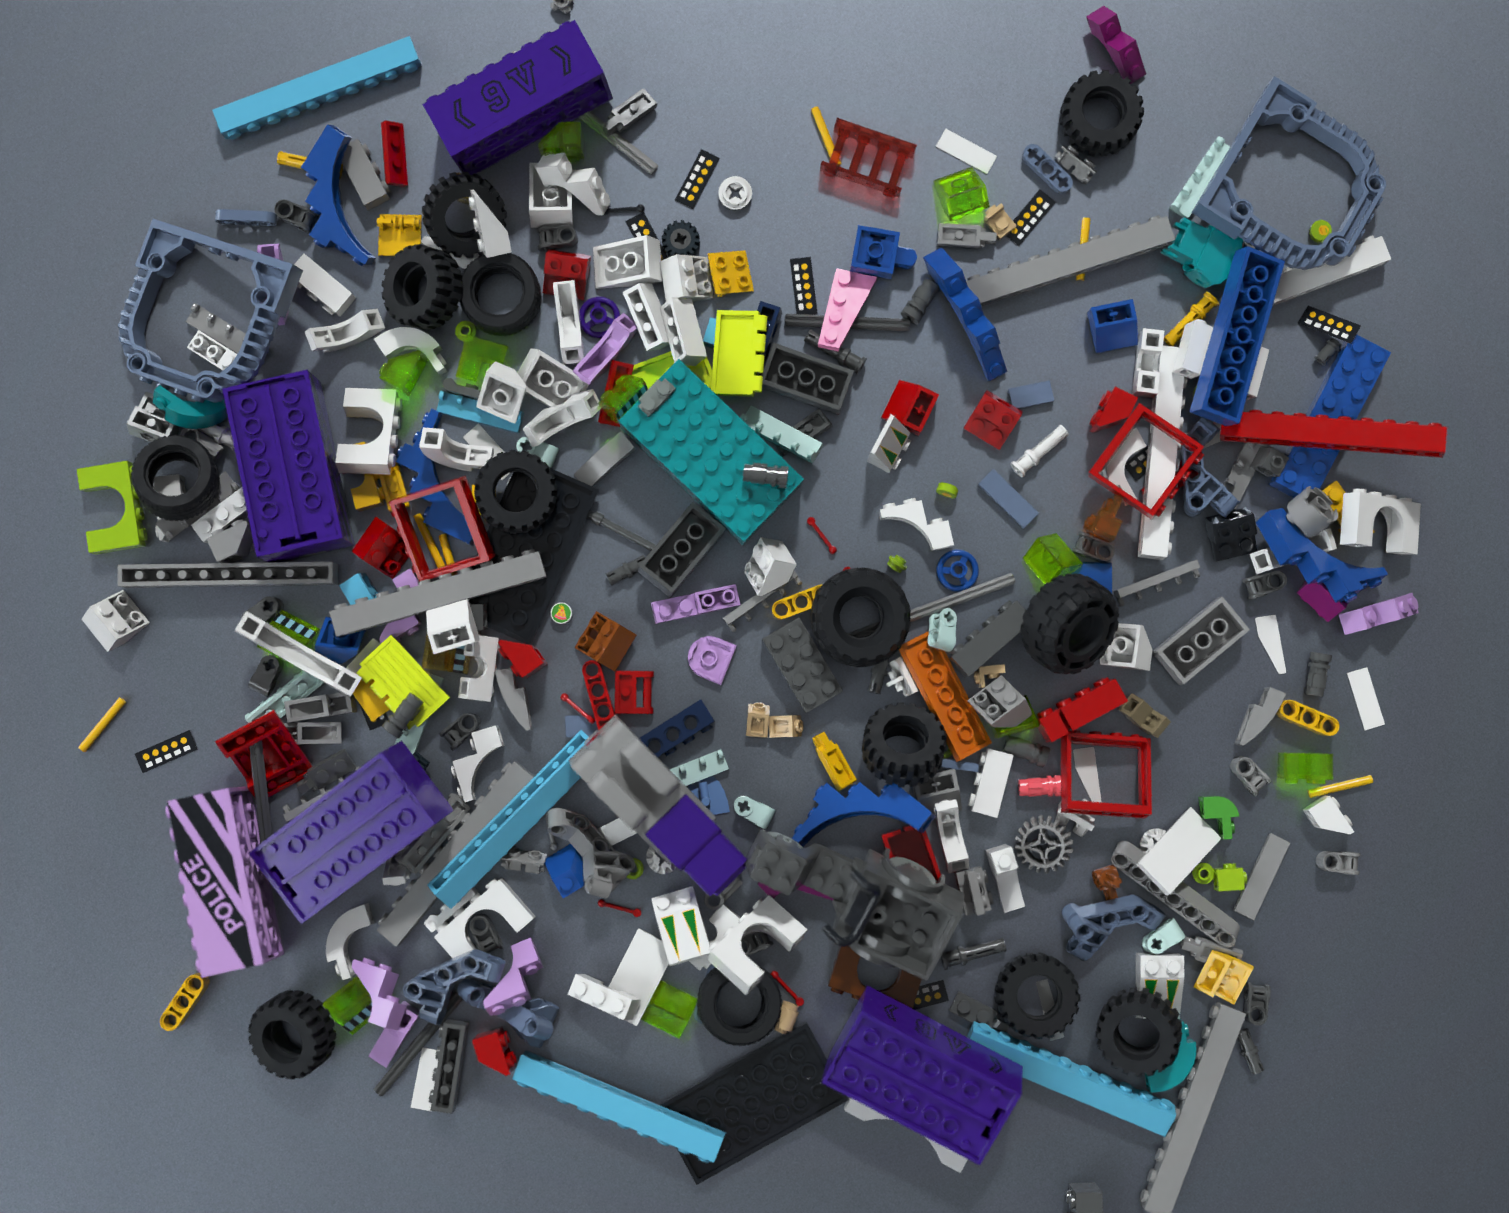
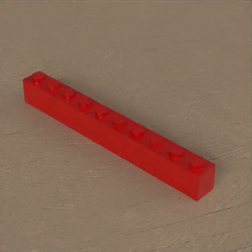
M1260 410L1242 412L1239 424L1231 426L1221 425L1220 441L1443 458L1445 454L1447 427L1442 426L1440 423L1419 425L1418 422L1407 421L1403 424L1389 419L1383 420V422H1376L1371 418L1351 420L1350 417L1340 416L1338 419L1329 418L1327 415L1308 417L1304 413L1284 415L1285 413L1280 411L1267 414L1262 413Z

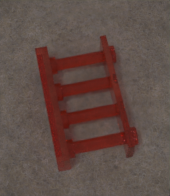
M837 118L834 132L837 133L838 138L829 163L822 161L820 171L831 178L837 176L881 191L883 195L890 198L900 197L902 188L896 185L905 160L908 157L913 159L917 145ZM850 137L856 139L858 144L848 170L837 166L845 140ZM870 144L876 146L878 151L869 176L857 173L865 147ZM891 151L896 153L898 157L889 183L877 180V176L885 153Z

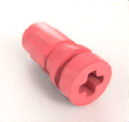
M1061 775L1046 776V778L1018 779L1019 796L1028 797L1042 795L1052 797L1053 794L1061 796Z

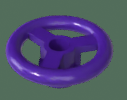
M593 297L587 300L580 308L581 328L591 337L602 338L607 330L602 332L591 330L596 324L606 323L611 325L614 319L607 316V312L601 307V303L608 305L612 309L614 319L620 316L617 305L606 297ZM594 304V308L590 311L591 320L586 323V310ZM597 314L603 315L601 319L595 318Z

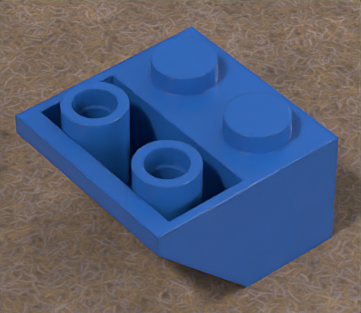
M1133 299L1091 307L1087 312L1096 354L1138 345L1137 316Z

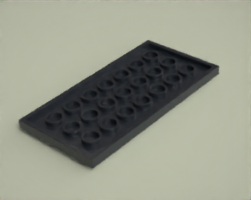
M552 468L549 469L553 472L557 484V500L555 508L546 522L542 523L537 529L530 530L527 533L510 534L509 532H502L491 525L487 530V535L495 557L489 561H493V564L502 562L501 558L513 555L514 558L522 556V552L534 549L535 552H540L547 578L469 600L470 604L487 603L489 628L528 645L532 644L599 492V489ZM513 472L499 504L510 512H521L528 509L534 503L537 493L533 480L526 474ZM480 564L471 566L472 570L481 568Z
M807 1022L796 1027L792 1032H787V1034L778 1037L658 1104L726 1132L714 1163L711 1161L706 1163L699 1160L698 1156L692 1153L684 1154L678 1151L696 1185L849 1100L846 1095L821 1083L827 1058Z

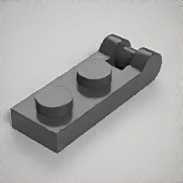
M446 378L442 384L448 393L478 400L481 391L478 390V386L466 383V386L458 385L452 378Z

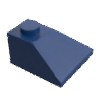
M325 617L315 643V652L341 665L358 654L366 630L337 637L331 617Z
M571 843L546 858L545 865L562 898L585 886L583 857Z

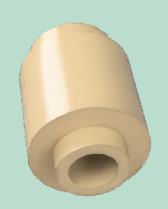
M783 1000L780 1018L774 1030L782 1034H787V1031L792 1032L799 1014V1006Z

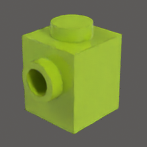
M1236 863L1223 864V868H1213L1214 890H1245L1244 884H1247V874L1243 871V868L1236 867Z

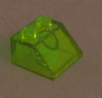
M973 167L933 180L943 211L950 221L959 220L966 215L979 213L983 209L990 207L986 185Z
M419 350L391 358L381 366L379 378L387 386L410 397L429 359Z

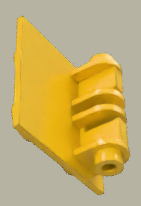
M379 214V218H377V226H379L378 256H395L397 252L409 245H421L422 215Z
M746 250L708 253L710 274L715 289L714 293L718 298L725 297V294L754 291Z

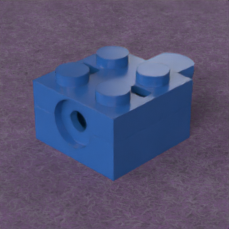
M858 225L850 271L892 279L894 267L911 269L916 263L917 254L914 249L898 246L900 232Z

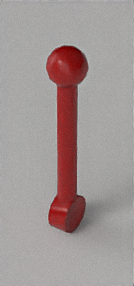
M809 517L807 524L815 529L829 548V553L835 554L837 548L831 545L815 524V518Z
M563 693L561 695L562 701L570 704L592 725L595 723L594 718L571 701L568 694Z
M600 899L597 903L601 908L605 906L632 913L635 917L641 915L639 908L630 909L607 903L604 899Z
M772 971L771 975L795 999L798 1006H802L804 1004L803 998L798 997L785 984L777 971Z

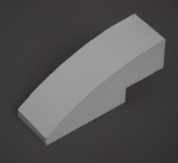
M620 431L598 450L574 476L579 481L594 486L619 466V463L636 449Z
M511 668L495 670L498 686L509 710L526 731L533 730L526 688H517L516 675Z
M1265 687L1259 704H1249L1234 744L1244 746L1255 738L1273 719L1286 693L1272 687Z
M341 692L284 702L287 723L357 712L355 696L352 694L351 697H348Z
M341 722L284 723L297 744L341 743Z

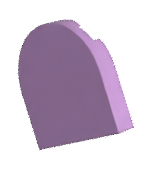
M713 636L702 637L696 640L689 649V666L699 677L721 685L737 645Z

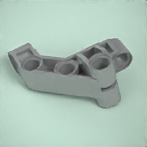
M553 808L548 811V832L553 836L568 840L583 857V876L586 893L607 898L635 868L633 858L628 854L616 851L586 816L562 808Z

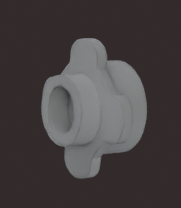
M553 0L550 4L552 10H561L567 14L571 10L570 4L573 0H563L564 3H560L561 0Z

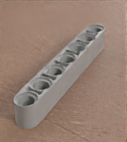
M1120 841L1117 844L1111 857V862L1116 868L1223 947L1234 946L1240 931V926L1234 919L1183 881L1170 895L1166 896L1136 865L1145 853L1128 841Z

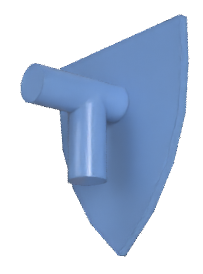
M714 776L688 785V789L714 815L730 812L725 791Z

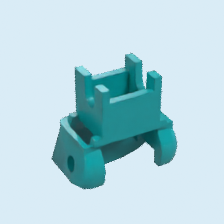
M1185 217L1179 223L1175 222L1172 226L1178 229L1175 241L1172 245L1168 246V249H1162L1161 254L1183 264L1184 275L1200 287L1207 288L1212 285H1219L1228 278L1235 251L1242 249L1243 239L1238 236L1234 240L1212 225L1204 228Z

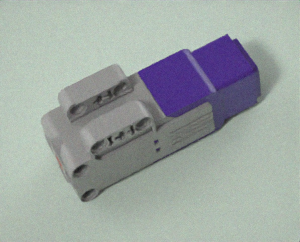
M616 714L600 730L593 732L586 739L584 745L569 759L573 770L632 831L635 830L669 865L673 863L681 872L684 870L709 896L712 894L718 896L746 869L745 862L747 858L722 832L715 822L717 818Z

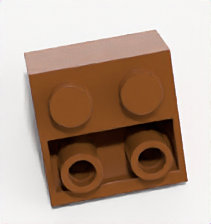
M596 611L575 648L615 672L637 635Z

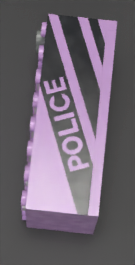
M248 787L226 788L167 801L166 815L171 820L172 825L170 836L176 845L174 856L176 862L180 865L179 881L184 886L183 902L189 911L187 922L189 928L193 931L192 947L194 951H197L196 968L201 973V977L261 965L284 955L271 884L248 854L260 845L254 799Z

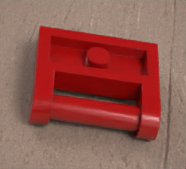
M615 671V714H654V708L651 707L654 671ZM637 678H643V707H637Z

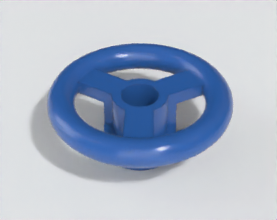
M956 549L948 551L939 559L936 572L938 580L945 588L961 592L974 585L978 578L979 567L976 559L969 552ZM962 556L960 561L954 562L951 567H943L949 558ZM967 561L972 565V576L969 581L965 577L968 571ZM958 566L962 569L961 574L955 573V567ZM943 574H951L953 577L958 578L962 585L949 583Z

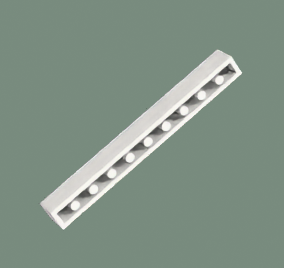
M1163 346L1158 361V372H1160L1158 394L1152 399L1151 411L1179 430H1182L1184 419L1180 416L1181 409H1184L1185 396L1182 395L1183 388H1186L1187 377L1172 372L1179 347ZM1150 424L1143 494V504L1152 509L1174 479L1175 471H1178L1180 460L1177 458V450L1181 448L1179 442ZM1169 498L1163 504L1166 508L1160 517L1155 515L1151 520L1144 514L1141 515L1138 546L1139 558L1164 560L1171 554L1172 543L1169 542V534L1173 533L1174 522L1171 521V513L1175 511V500Z

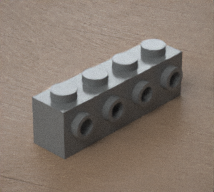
M448 1019L444 1022V1025L441 1024L439 1037L441 1038V1045L436 1050L435 1058L438 1059L437 1068H434L432 1081H435L434 1090H431L429 1095L430 1111L452 1114L456 1109L469 1022Z

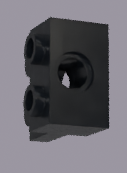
M1247 508L1234 510L1227 517H1223L1220 514L1205 517L1207 535L1211 540L1213 558L1216 562L1257 552L1255 516Z

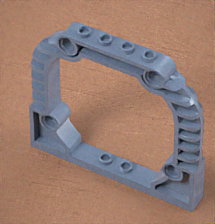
M1274 76L1265 87L1191 213L1234 240L1239 236L1247 244L1253 245L1255 249L1285 261L1284 265L1289 266V268L1307 270L1318 268L1325 264L1335 266L1346 256L1350 257L1357 246L1354 243L1356 240L1359 241L1366 231L1363 227L1365 224H1369L1375 215L1372 211L1383 201L1381 195L1386 188V180L1379 174V165H1376L1374 158L1375 153L1369 148L1365 139L1358 136L1355 130L1351 131L1348 129L1347 125H1342L1334 117L1331 118L1326 115V112L1316 109L1317 102ZM1256 123L1261 126L1281 124L1288 132H1296L1300 129L1338 152L1350 163L1355 172L1356 178L1351 187V193L1355 201L1339 230L1330 233L1319 245H1305L1292 240L1253 214L1252 204L1248 200L1239 198L1233 180L1226 176L1233 163L1236 164L1243 154L1240 151L1241 148H1246L1251 141L1252 136H1250V133Z
M152 219L135 263L139 271L134 276V284L129 289L130 294L124 302L125 307L120 313L121 319L120 323H118V338L124 350L123 353L128 358V370L139 375L140 381L151 385L153 381L157 382V387L160 385L168 391L170 387L174 388V393L184 397L187 396V393L191 394V399L204 403V400L214 403L221 402L224 399L222 388L249 383L259 373L260 367L265 362L266 353L269 352L270 343L274 339V332L279 326L280 317L285 318L303 270L292 263ZM196 244L209 248V252L218 256L224 253L226 254L225 257L237 262L239 259L252 262L251 270L257 287L251 293V302L256 306L240 351L233 363L221 373L205 370L196 376H192L163 366L160 356L146 348L144 333L147 319L163 279L169 278L175 273L176 262L193 252Z

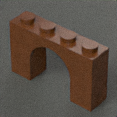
M839 946L827 984L831 987L832 992L842 995L844 992L852 994V998L859 1000L866 988L859 980L857 974V967L861 956L849 946ZM900 969L892 985L877 991L913 1009L922 979Z

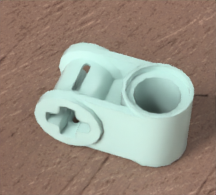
M522 437L518 440L516 445L517 451L522 452L523 448L521 446L529 443L532 448L527 450L529 454L537 455L543 462H546L549 468H552L559 448L542 442L539 446L532 447L527 437Z
M945 608L940 613H934L929 617L927 642L930 647L947 652L953 650L956 644L957 616L952 609Z
M740 796L734 801V809L738 815L765 830L776 812L773 808L747 796ZM748 801L747 805L749 809H744L743 811H740V806L738 805V803Z
M1174 917L1161 923L1155 931L1145 935L1142 939V947L1146 952L1160 954L1182 941L1186 936ZM1152 940H1157L1155 943L1156 948L1151 947L1153 944Z

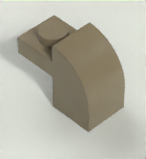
M1132 693L1127 698L1128 702L1122 704L1118 709L1139 729L1156 738L1171 723L1166 716L1153 710L1145 700Z

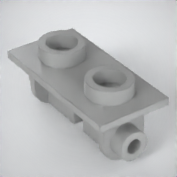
M1071 145L1068 147L1062 146L1061 148L1064 152L1059 151L1054 157L1057 160L1056 162L1067 171L1074 165L1076 168L1071 174L1082 183H1088L1092 178L1089 174L1097 172L1094 169L1096 165L1087 158L1082 160L1077 156L1079 152Z
M512 847L501 858V866L507 870L521 871V866L524 864L525 872L544 873V863L547 854L536 850L524 851Z

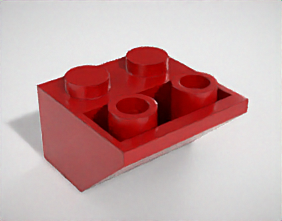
M899 380L881 419L887 421L890 415H893L910 433L919 436L939 394L921 385Z
M1114 387L1111 391L1107 390L1098 406H1101V409H1098L1090 420L1089 424L1092 425L1090 432L1096 433L1122 424L1130 416L1138 397L1118 387Z
M378 517L374 518L352 549L355 555L391 579L396 576L408 559L405 553L403 538L399 536L397 530Z
M506 640L498 641V644L501 646L498 648L500 654L504 659H510L513 664L510 668L517 677L528 679L548 665L535 646Z
M503 1026L479 1033L472 1040L478 1062L505 1076L510 1075L515 1069L517 1058L515 1052L510 1051L508 1043H511L510 1036L507 1030L504 1031Z

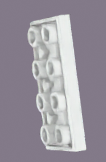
M1190 807L1136 865L1168 896L1220 841L1221 837Z
M638 928L609 985L611 989L624 991L641 999L634 1019L626 1020L635 1026L638 1025L669 964L663 941Z

